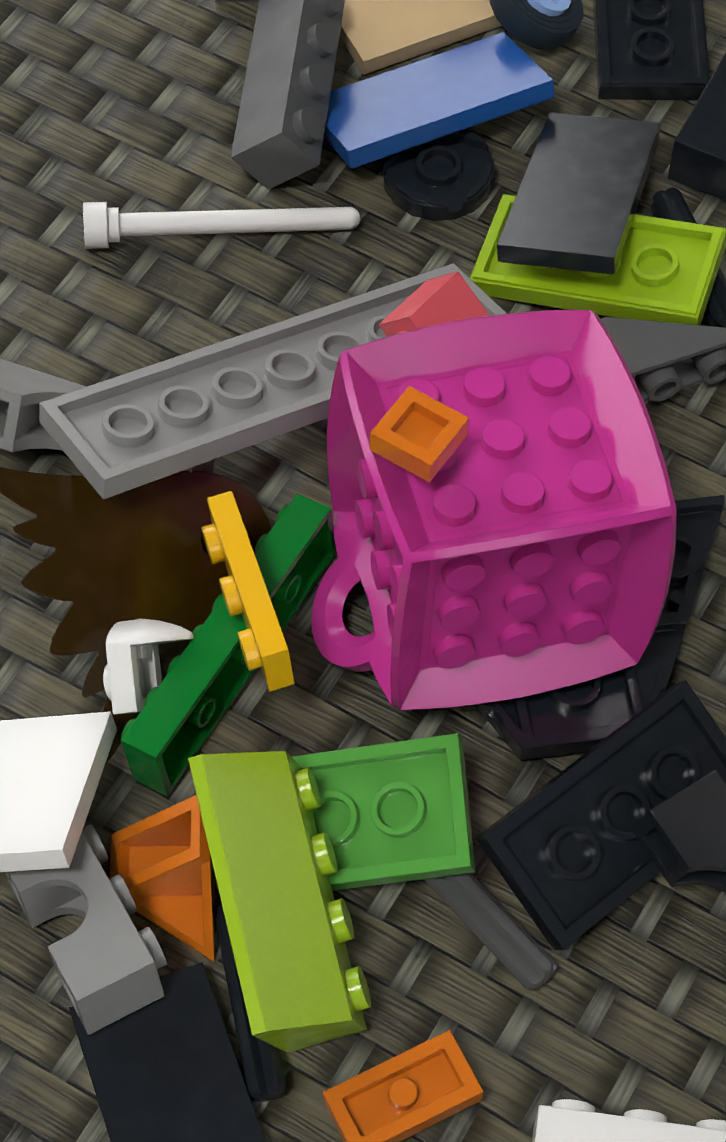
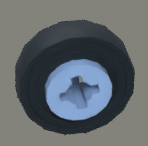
M489 0L497 20L507 32L523 44L539 50H554L567 43L577 32L584 17L582 0Z

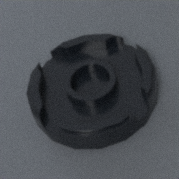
M467 128L384 157L382 159L384 190L396 206L412 216L431 221L454 220L474 212L488 199L495 177L494 158L492 160L491 155L488 153L489 146L483 138Z

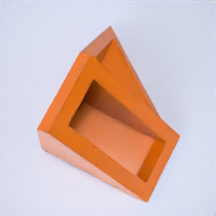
M194 795L111 834L109 879L120 874L131 893L137 913L214 962L215 872L197 795Z

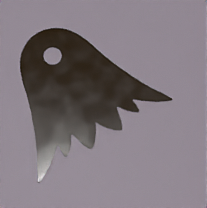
M0 467V493L22 508L37 515L36 518L15 525L13 527L14 532L31 542L55 548L53 553L34 566L21 581L22 585L30 591L60 601H73V604L62 617L52 637L50 653L60 656L88 652L99 653L85 678L82 690L83 697L86 698L104 690L103 673L105 666L108 664L106 639L109 631L117 622L135 619L158 620L181 626L192 633L198 625L204 624L212 613L215 600L222 594L219 579L229 576L224 561L212 565L210 557L202 548L201 527L212 523L207 498L232 491L253 552L255 553L258 540L262 535L270 532L271 526L263 508L247 489L235 481L216 473L180 471L102 499L84 476L43 474ZM190 640L158 645L162 681L167 676L172 660L177 655H182ZM108 696L103 712L111 711L117 731L105 765L120 746L122 732L126 724L131 719H136L139 713L113 715L112 701Z

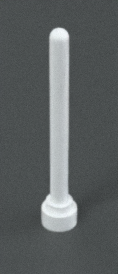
M83 202L85 249L109 248V243L120 242V236L352 230L360 223V214L353 207L119 213V207L107 208V202Z

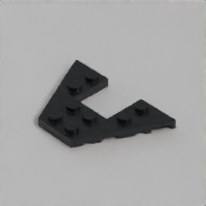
M724 495L675 501L677 509L676 545L669 590L655 632L638 664L592 680L547 692L475 704L519 760L587 752L666 692L723 511Z

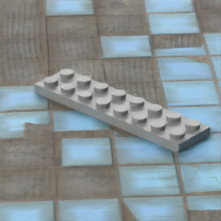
M453 263L40 402L39 422L102 499H106L328 418L332 383L341 353L346 349L387 337L379 324L429 279L459 271L489 315L507 313Z

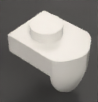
M150 619L120 621L113 625L106 639L108 664L105 666L103 673L104 689L108 698L112 701L113 715L140 713L149 692L154 687H159L162 683L158 645L194 639L191 631L178 625Z

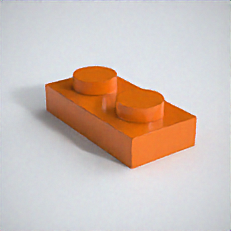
M448 1030L322 1092L323 1103L343 1142H400L482 1101L484 1091L453 1034Z

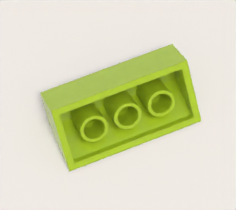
M286 751L200 754L188 758L252 1035L289 1053L367 1030L362 1010L371 1007L370 992L361 967L351 968L345 941L354 939L353 924L343 898L334 900L328 875L336 873L338 870L337 861L327 833L318 834L312 809L321 807V798L311 769L309 767L302 769Z

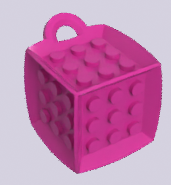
M546 310L467 318L394 334L344 350L338 358L334 374L327 423L328 477L333 507V533L338 559L330 566L319 584L311 615L313 638L320 653L329 662L351 671L364 672L373 670L378 684L390 704L399 710L447 708L520 698L592 680L638 664L655 632L668 594L676 545L677 509L666 464L644 400L618 347L598 315L592 310ZM408 386L469 417L467 437L430 483L369 450L370 432ZM361 580L369 601L374 631L365 636H354L345 628L342 612L348 593Z

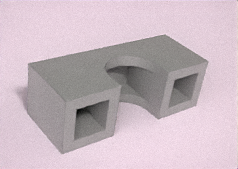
M92 824L83 827L69 868L4 872L32 928L60 915L71 914L85 918L75 932L47 947L59 980L88 1035L164 997L157 969L167 965L163 951L150 927L137 931L130 915L136 913L137 908L123 878L118 874L108 879L101 864L108 861V856Z

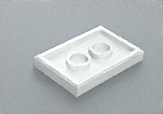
M111 711L0 721V872L70 867L117 731Z

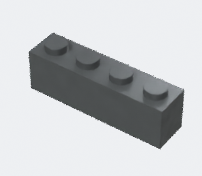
M259 0L230 158L267 189H271L320 164L345 0Z

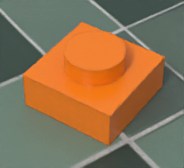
M408 386L370 432L369 450L430 483L467 437L469 417Z

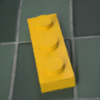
M232 491L208 497L207 502L212 524L201 527L212 565L224 561L229 575L219 579L230 617L239 614L243 615L247 629L237 632L247 668L250 671L261 667L269 692L293 685L295 682L289 650Z

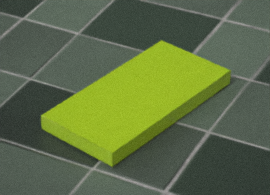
M502 195L470 276V279L489 297L567 310H592L597 315L615 318L701 325L726 248V228L635 214L616 272L612 275L503 263L498 261L497 243L516 196Z

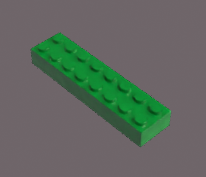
M298 493L289 505H284L280 509L275 525L268 534L260 537L254 553L282 632L337 554L331 508ZM220 594L215 600L212 613L204 624H200L194 629L192 633L194 639H190V643L182 655H177L172 660L167 676L159 687H154L149 692L144 708L137 718L131 719L122 732L121 743L133 779L167 797L190 766L188 758L197 756L256 671V669L248 670L237 632L247 629L243 615L239 614L230 617L223 594Z

